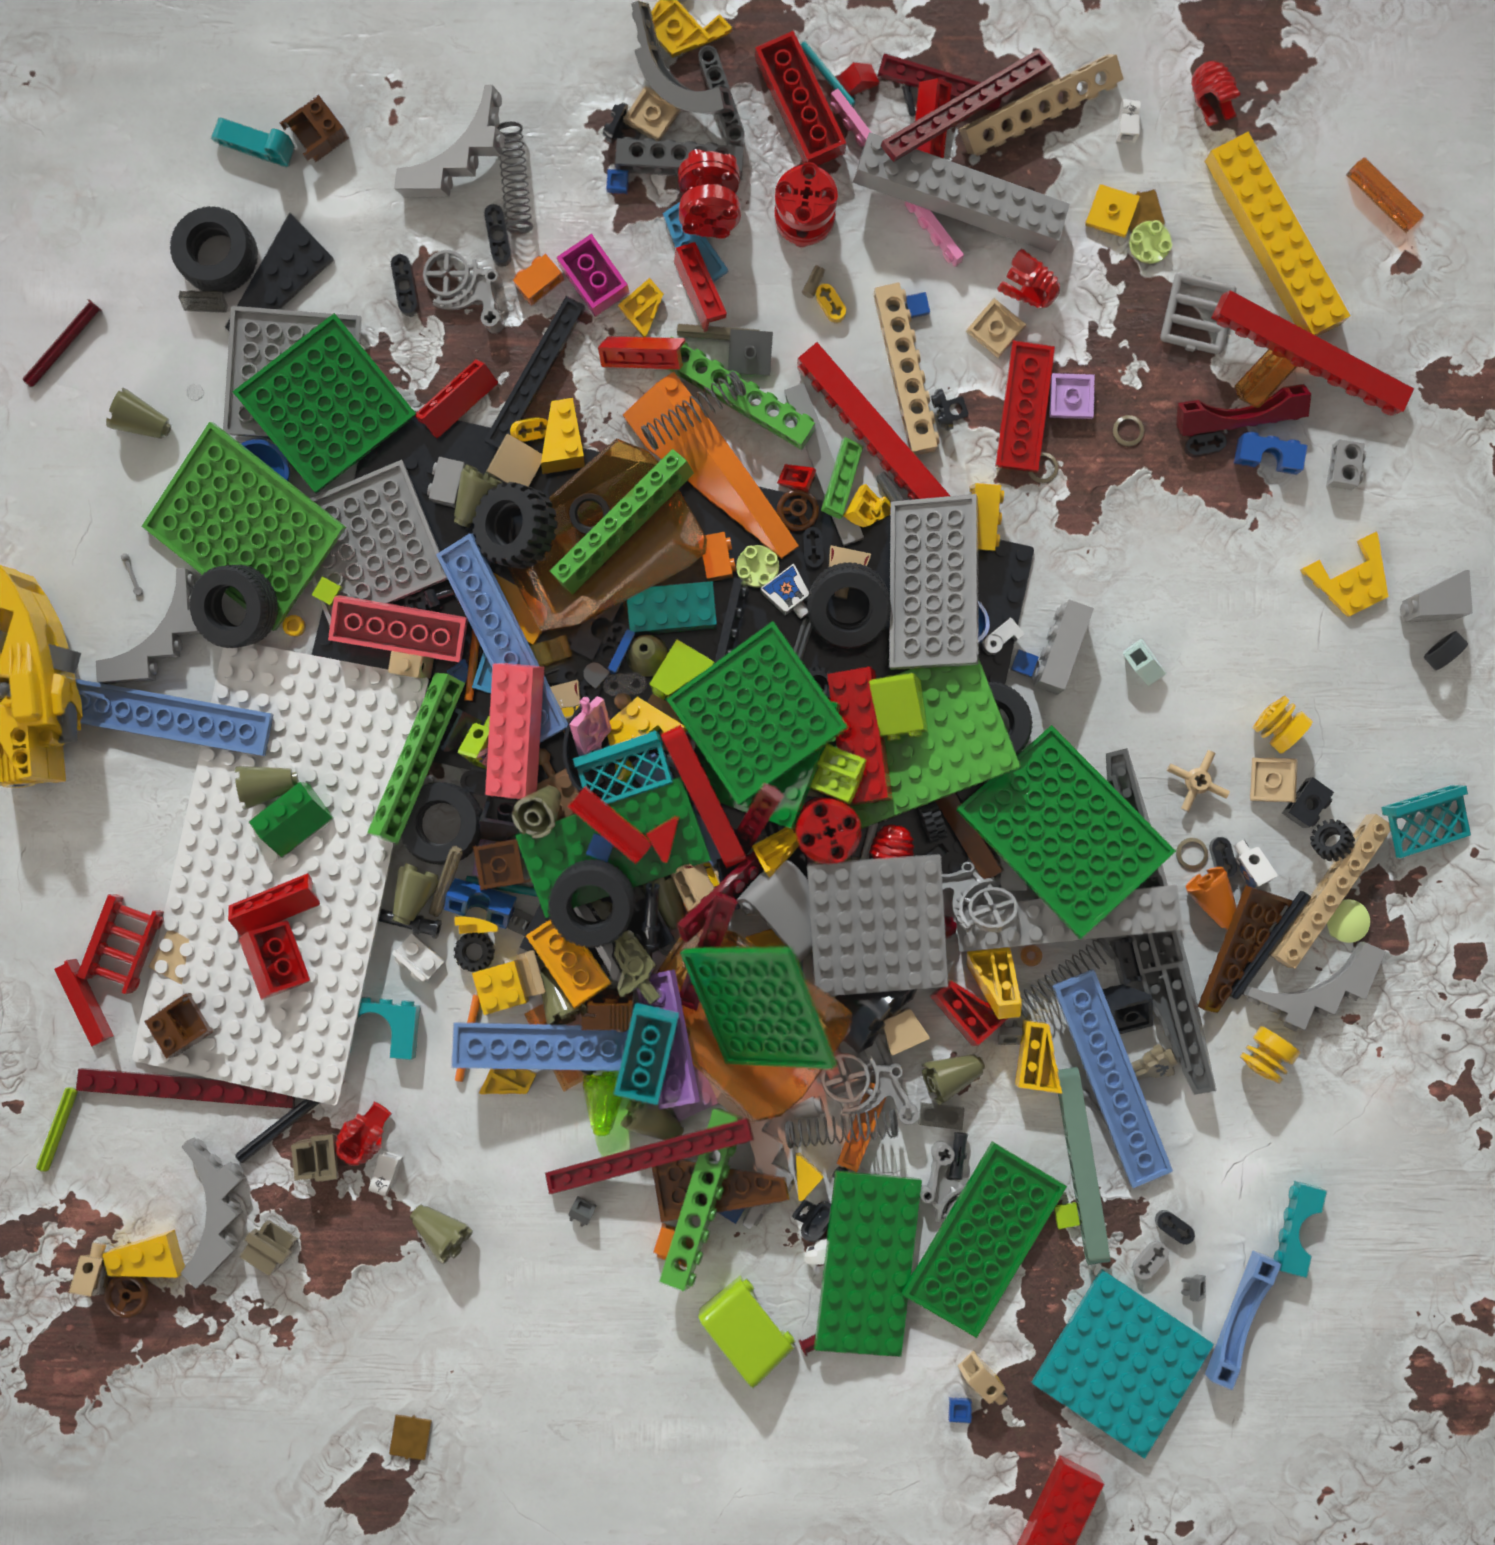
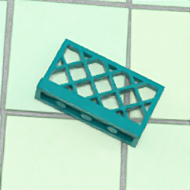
M653 731L573 758L582 788L585 786L588 788V785H590L592 792H594L595 788L604 792L602 800L606 804H610L672 784L673 781L660 734ZM657 748L659 756L654 763L646 759L649 750ZM631 756L640 758L634 770L625 766V763ZM643 761L653 765L648 777L638 772ZM610 763L619 765L614 777L604 772ZM623 768L633 772L627 784L617 779ZM657 768L665 772V780L657 782L651 779ZM595 770L599 773L592 784L586 781L584 772ZM602 775L612 779L607 790L597 786ZM636 775L646 779L643 786L638 789L631 786ZM615 782L625 786L622 794L617 796L610 793Z
M1449 785L1381 807L1382 814L1388 816L1396 858H1403L1471 836L1463 795L1468 794L1467 786ZM1456 800L1457 809L1453 813L1449 808L1452 802ZM1435 807L1441 809L1437 819L1431 815ZM1418 812L1424 815L1420 824L1413 821ZM1446 814L1452 817L1448 826L1442 823ZM1399 818L1406 820L1402 830L1398 828L1397 819ZM1429 819L1435 823L1431 832L1425 829ZM1457 821L1461 823L1462 832L1460 833L1453 831ZM1411 825L1417 828L1413 838L1407 835ZM1440 827L1446 830L1442 839L1436 837ZM1422 832L1428 836L1424 845L1418 842ZM1404 838L1410 841V844L1407 850L1403 851L1402 849V842Z

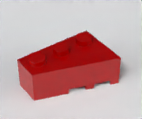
M948 981V987H939L930 995L932 1000L971 1046H979L1009 1019H998L989 1003L982 1001L953 981Z

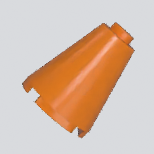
M1223 867L1210 868L1206 870L1208 874L1201 876L1199 873L1186 884V891L1220 928L1228 929L1237 908L1229 878Z

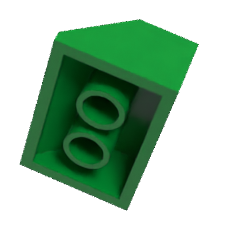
M299 782L251 819L249 824L259 838L283 858L334 817L311 785Z

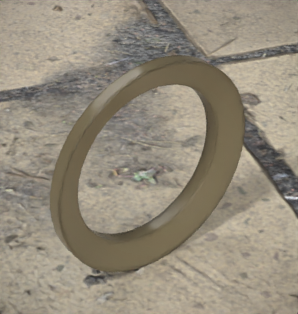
M1122 416L1113 426V436L1121 445L1133 446L1143 438L1144 426L1135 416ZM1131 419L1138 423L1140 435L1136 440L1124 441L1118 435V425L1123 420Z
M1041 452L1040 457H1048L1054 463L1053 474L1045 479L1036 477L1033 472H1028V474L1038 483H1047L1056 477L1058 463L1051 454Z
M1187 838L1178 845L1176 857L1183 867L1197 869L1207 861L1208 850L1201 840ZM1188 842H1196L1204 850V857L1197 865H1189L1181 857L1182 847Z

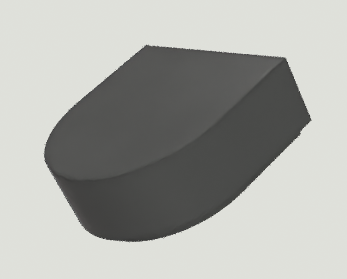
M591 663L584 669L585 680L595 689L610 674L608 670L598 663Z

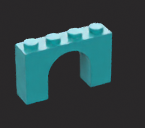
M362 997L357 1019L364 1013L374 1012L382 1015L390 1024L392 1031L390 1058L408 1060L416 1058L420 1005H414L415 1001L401 1000V1004H395L393 999H380L379 1002H371L370 997Z

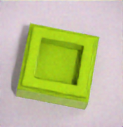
M322 576L312 596L333 606L334 597L338 596L343 588Z
M1075 1202L1055 1206L1054 1212L1058 1229L1080 1225Z

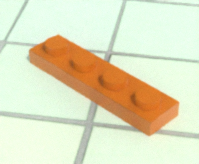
M870 1082L868 1088L873 1090L875 1083ZM868 1093L863 1095L860 1104L868 1099L870 1096ZM886 1097L876 1107L867 1111L871 1133H873L876 1125L874 1112H877V1118H879ZM866 1112L860 1114L861 1129L866 1139L867 1121ZM856 1114L852 1125L854 1135L858 1140L859 1125ZM849 1130V1133H848V1135H847L848 1141H849V1139H850V1130ZM870 1133L867 1141L863 1140L862 1136H860L858 1142L854 1140L853 1136L850 1143L845 1140L837 1164L857 1172L870 1141Z

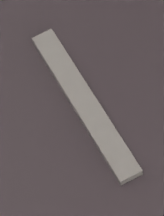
M802 383L785 389L784 393L788 403L796 409V412L801 415L805 413L814 419L813 422L815 423L816 430L808 440L805 448L813 468L816 469V476L825 497L835 461L806 386ZM848 498V501H847V504H846L845 511H846L847 507H848L849 504H850L849 498ZM832 516L843 546L864 539L860 526L853 524L844 516L841 519Z

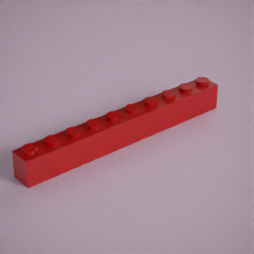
M1231 290L1221 296L1211 319L1217 321V325L1234 330L1235 334L1239 337L1249 338L1254 341L1253 343L1256 346L1266 347L1275 356L1284 357L1290 360L1292 365L1309 370L1311 375L1326 379L1328 384L1345 389L1347 394L1364 399V403L1379 407L1384 414L1393 416L1404 412L1415 389Z
M818 342L798 357V371L804 377L808 376L812 381L811 385L818 393L821 391L826 397L824 400L832 409L835 408L839 412L838 416L841 421L853 428L852 433L854 436L866 443L867 451L873 457L875 455L881 461V467L887 473L891 472L895 477L894 482L901 489L904 487L909 493L907 496L910 500L950 496Z

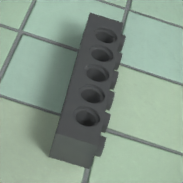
M631 137L617 139L615 166L616 170H628L629 173L678 176V169L681 163L688 158V154L692 150L698 149L735 156L740 170V180H742L744 148L739 147L737 144L723 146L712 142L707 144H697L694 141L677 143L674 140L662 142L650 138L635 140ZM637 152H640V153L643 154V155L640 156V157H634V156H633V155H634L635 153H637ZM656 154L664 155L660 159L654 157ZM678 155H683L685 157L682 160L675 159V157Z

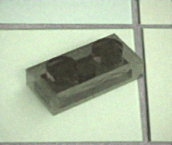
M179 291L178 298L184 311L227 313L228 305L222 292Z
M920 1102L918 1125L962 1130L965 1108Z

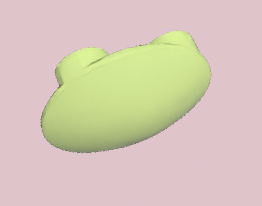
M1154 220L1143 222L1135 227L1130 235L1129 246L1137 260L1146 264H1154L1160 262L1168 255L1172 248V242L1168 230L1160 221Z
M761 545L748 546L738 557L736 569L739 578L743 579L748 586L759 588L777 576L779 561L777 555L768 547Z
M1345 899L1327 922V927L1333 938L1346 943L1356 942L1362 939L1368 932L1370 916L1367 909L1361 903Z

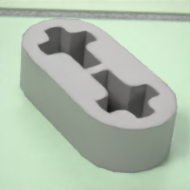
M1160 1241L1151 1242L1133 1263L1132 1269L1135 1275L1143 1280L1151 1278L1169 1256L1168 1248ZM1154 1248H1161L1162 1255L1160 1257L1155 1255ZM1147 1264L1146 1268L1148 1271L1146 1273L1140 1272L1139 1265L1145 1266Z

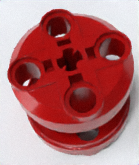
M698 149L692 150L688 154V158L681 163L678 169V183L683 194L679 204V221L682 225V230L686 234H695L702 237L727 238L730 235V231L741 220V205L736 195L740 183V170L737 165V159L731 154Z
M809 162L791 168L782 175L775 188L774 219L776 227L787 241L800 248L814 245L824 240L830 234L835 223L838 200L836 184L825 170L817 167L814 163ZM812 174L814 178L807 179L804 175ZM799 232H805L807 236L801 238L797 234Z
M817 797L805 802L793 830L799 844L798 848L812 860L823 864L843 862L853 854L861 838L860 819L853 809L847 804L829 797ZM820 805L821 811L818 814H815L814 810L816 806ZM849 817L848 824L844 826V820ZM809 834V839L802 843L803 836ZM837 846V851L831 854L832 849Z

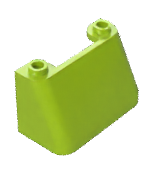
M740 1275L699 1308L698 1318L751 1388H754L795 1349L794 1343L796 1341L789 1331L785 1333L783 1330H779L754 1298L752 1291L755 1288L747 1278L744 1280Z

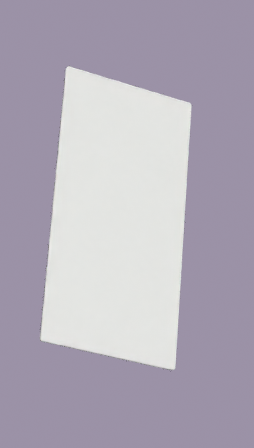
M256 644L239 648H223L211 703L274 714L266 755L260 756L201 745L164 911V921L156 951L158 947L163 952L172 950L173 942L170 939H163L168 930H173L189 939V943H184L180 947V953L183 956H187L185 965H178L175 969V974L183 978L181 985L160 974L168 970L169 965L165 960L157 961L155 970H151L132 1055L134 1061L330 1105H337L340 1102L395 844L379 839L367 832L428 690L429 679L427 677L415 678L388 673L387 669ZM235 767L291 768L293 772H297L299 782L311 785L334 818L281 858L259 838L249 824L251 819L281 796L252 808L242 809L245 803L239 802L235 778H239V772L235 773ZM308 873L312 878V891L319 899L320 905L282 921L288 920L311 981L261 1000L238 939L241 936L228 921L229 905ZM185 993H192L193 1000L208 1025L213 1028V1033L184 1051L178 1057L166 1059L144 1021Z

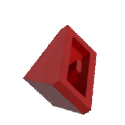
M853 62L836 78L851 97L880 84L872 64Z
M785 464L777 484L791 490L799 489L808 493L815 479L816 469Z
M674 816L646 834L661 860L666 863L670 857L679 821L677 816Z

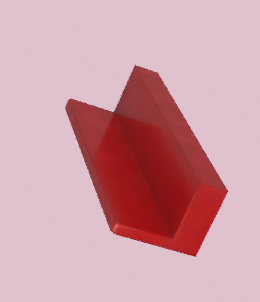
M939 78L919 83L915 121L950 101L951 83ZM947 131L917 149L944 159Z
M693 242L676 247L674 264L703 331L706 332L708 331L709 323L726 318L727 312L697 244Z
M608 336L598 346L601 367L680 370L683 366L680 348L685 343V338Z
M475 360L416 412L415 417L419 422L427 426L434 437L438 438L498 384V381L485 363Z
M586 786L568 805L574 813L635 864L639 862L652 846V843L645 835Z
M307 873L229 905L228 921L240 936H243L249 931L272 925L319 906L320 901L312 891V878Z
M66 960L63 965L54 970L91 1047L96 1046L114 1035L87 979L76 977L80 968L78 960Z

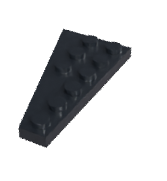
M289 212L237 306L280 310L324 270L334 258ZM230 318L225 325L228 331L230 329Z

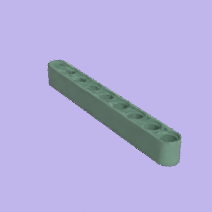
M1078 1067L1058 1070V1077L1062 1094L1058 1093L1085 1259L1088 1265L1110 1262V1251Z

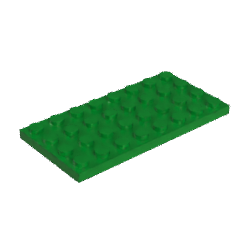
M682 777L673 779L672 784L608 804L646 837V834L674 816L679 817L667 863L661 860L653 845L637 864L613 846L607 862L622 870L623 874L625 873L626 877L630 880L629 882H631L632 887L676 873V870L683 865L691 864L696 866L711 860ZM577 814L557 820L552 831L544 837L533 838L532 835L527 833H520L515 836L545 918L550 917L548 910L549 896L561 873L579 861L590 859L601 861L586 854L593 834L598 832ZM585 885L579 887L573 893L571 905L573 908L610 895L598 886Z
M992 1141L901 1292L902 1295L977 1338L1067 1186Z
M835 1171L814 1344L816 1351L902 1356L908 1298L903 1296L901 1292L911 1277L922 1185L920 1178Z

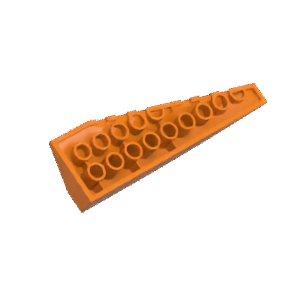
M673 371L657 382L623 414L624 419L644 446L661 460L672 449L686 459L694 472L687 481L782 559L798 548L799 545L711 420L706 418L701 407L693 398H691L692 404L702 421L701 423L696 418L692 409L684 402L685 409L694 427H692L682 410L677 407L679 416L687 431L684 430L680 421L670 411L672 421L680 436L677 435L671 423L663 416L664 423L673 440L669 438L667 432L658 421H656L657 428L666 444H663L658 434L649 424V430L659 448L654 450L645 438L641 426L647 423H651L654 426V418L661 421V414H665L669 418L668 409L676 413L675 405L683 408V400L690 404L689 399L692 395Z

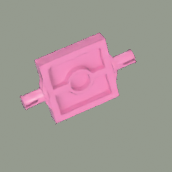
M596 697L591 703L589 698H582L580 700L582 712L570 723L576 749L580 756L588 754L593 750L602 749L601 745L604 738L612 730L604 699Z

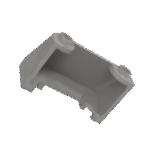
M786 860L770 878H768L765 870H763L737 900L745 914H759L785 944L783 948H793L799 963L812 952L808 880L792 862Z

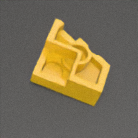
M864 484L857 490L843 516L853 524L867 527L891 515V502L885 496L878 498Z
M467 916L454 917L455 926L459 925V934L498 931L497 925L486 920Z

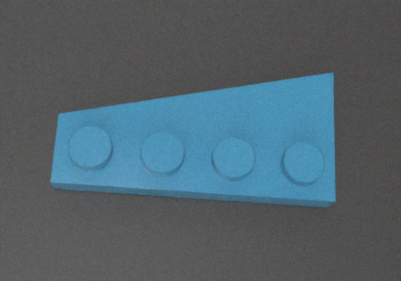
M679 202L663 213L674 246L676 248L696 242L712 281L715 282L728 273V268L706 237L683 232L679 221Z

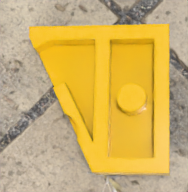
M649 278L619 303L618 308L643 337H646L664 294L652 279Z
M786 827L756 843L752 848L768 878H770L798 848L799 844L794 831Z
M490 1069L479 1094H527L537 1073L530 1069Z

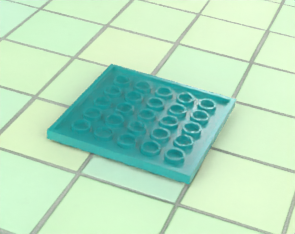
M1100 1269L1031 1382L1145 1459L1214 1344L1103 1269Z

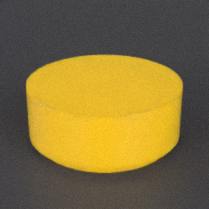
M290 615L283 621V630L289 636L299 637L305 632L306 624L301 617Z

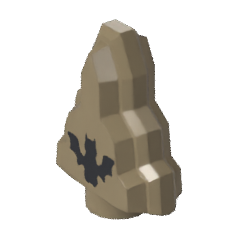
M1161 1044L1153 1046L1152 1050L1146 1052L1141 1059L1132 1062L1131 1065L1137 1080H1142L1148 1077L1175 1075L1174 1066L1178 1065V1062L1171 1048L1165 1050Z

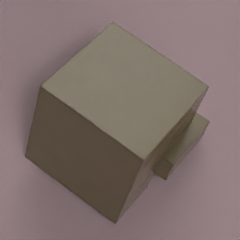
M335 1134L312 1136L311 1139L299 1140L291 1145L295 1181L313 1179L314 1177L315 1182L339 1178Z
M268 1220L262 1225L260 1230L255 1228L248 1233L244 1240L248 1244L240 1258L270 1276L289 1258L292 1253L290 1250L298 1238Z

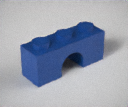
M1246 432V434L1244 433L1238 439L1234 464L1256 467L1261 463L1262 454L1270 453L1276 458L1277 472L1297 475L1304 469L1308 445L1301 444L1298 440L1283 441L1277 436L1261 437L1258 433Z
M455 878L446 894L444 910L465 916L469 909L480 907L487 912L486 921L500 928L507 929L515 911L517 897L490 888L480 890V885Z

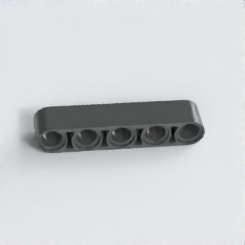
M712 46L703 47L699 52V65L707 90L716 87L730 89L716 49ZM706 58L713 59L711 62L704 61ZM717 77L719 80L712 81L711 78ZM731 93L734 111L716 114L726 145L737 144L739 147H743L745 143L744 128ZM732 116L733 119L725 120L724 117ZM733 135H738L740 138L734 140L730 137Z

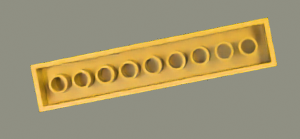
M1246 132L1211 150L1204 162L1293 323L1317 337L1343 324L1351 315L1250 133Z

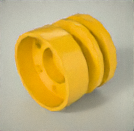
M1282 696L1277 701L1271 703L1259 715L1258 720L1252 727L1256 732L1264 728L1260 734L1263 738L1273 733L1274 735L1269 744L1280 754L1292 747L1308 731L1313 723L1302 711L1292 716L1291 714L1296 705L1291 703L1286 707L1289 702L1286 696Z
M1260 1026L1253 1036V1040L1259 1045L1258 1049L1247 1045L1246 1049L1253 1056L1251 1057L1242 1052L1240 1058L1251 1070L1263 1078L1280 1084L1283 1079L1275 1073L1276 1070L1286 1075L1288 1071L1281 1065L1282 1061L1293 1065L1301 1052L1274 1032Z

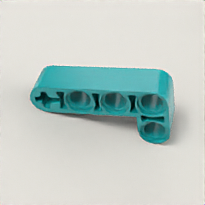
M218 118L211 139L221 146L283 167L289 166L295 150V145L291 138L281 130L272 128L269 134L224 118Z

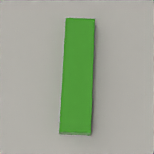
M846 437L842 440L821 511L838 519L843 517L863 445Z

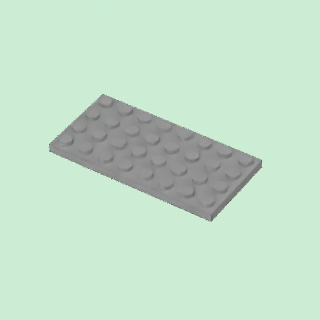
M977 494L891 502L889 668L891 670L978 665Z

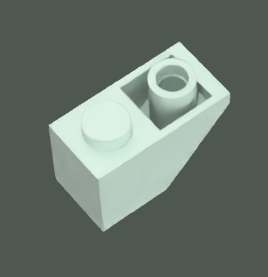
M1140 639L1124 650L1123 655L1148 686L1167 674L1143 639Z

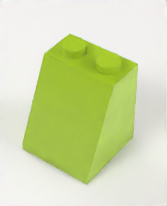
M676 640L650 682L653 694L662 700L668 698L712 666L714 661L681 641Z
M914 673L869 680L880 736L887 738V741H895L901 739L900 736L909 734V737L922 736V732L928 731L921 680Z

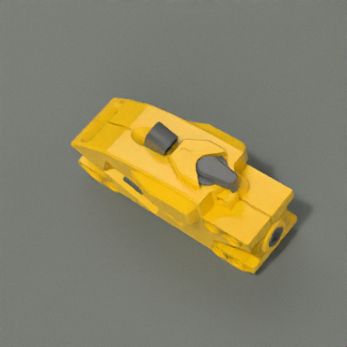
M0 565V786L24 788L44 782H65L63 745L77 741V731H81L80 720L83 717L82 702L75 680V674L82 653L69 650L62 624L49 598L33 576Z

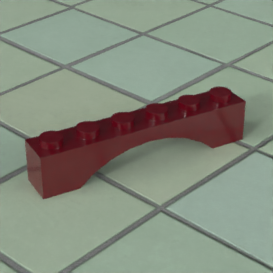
M1305 384L1282 387L1264 401L1238 409L1216 408L1200 400L1180 402L1177 406L1176 426L1182 436H1193L1199 433H1213L1225 429L1234 430L1245 426L1254 427L1259 424L1278 423L1284 420H1299L1300 418L1309 417L1312 394Z

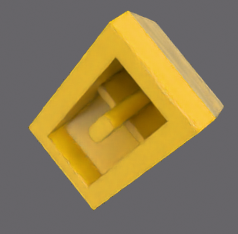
M796 1153L798 1201H803L824 1176L801 1153Z

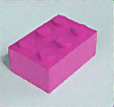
M592 233L556 257L559 267L594 317L630 294L628 284Z

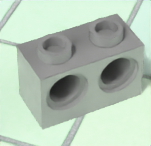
M1339 439L1332 445L1326 486L1353 490L1361 484L1363 480L1361 468L1366 459L1365 443ZM1346 451L1352 454V459L1346 456ZM1343 471L1349 474V480L1343 477Z

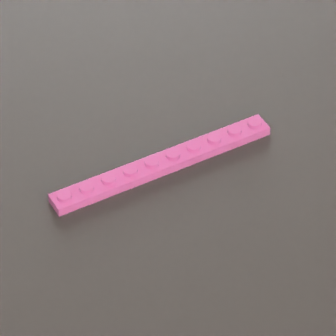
M836 89L831 93L830 106L835 114H840L846 129L852 130L860 147H863L869 132H872L840 90ZM905 201L906 208L910 213L914 212L921 228L927 229L930 233L933 244L935 246L939 245L942 249L948 263L952 262L955 267L959 265L963 260L964 254L931 210Z

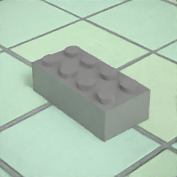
M1070 599L1065 604H1061L1060 608H1057L1053 618L1056 620L1053 628L1049 629L1046 637L1049 643L1046 647H1043L1039 657L1042 660L1041 665L1038 668L1036 667L1032 676V680H1035L1034 687L1056 695L1066 689L1094 608Z

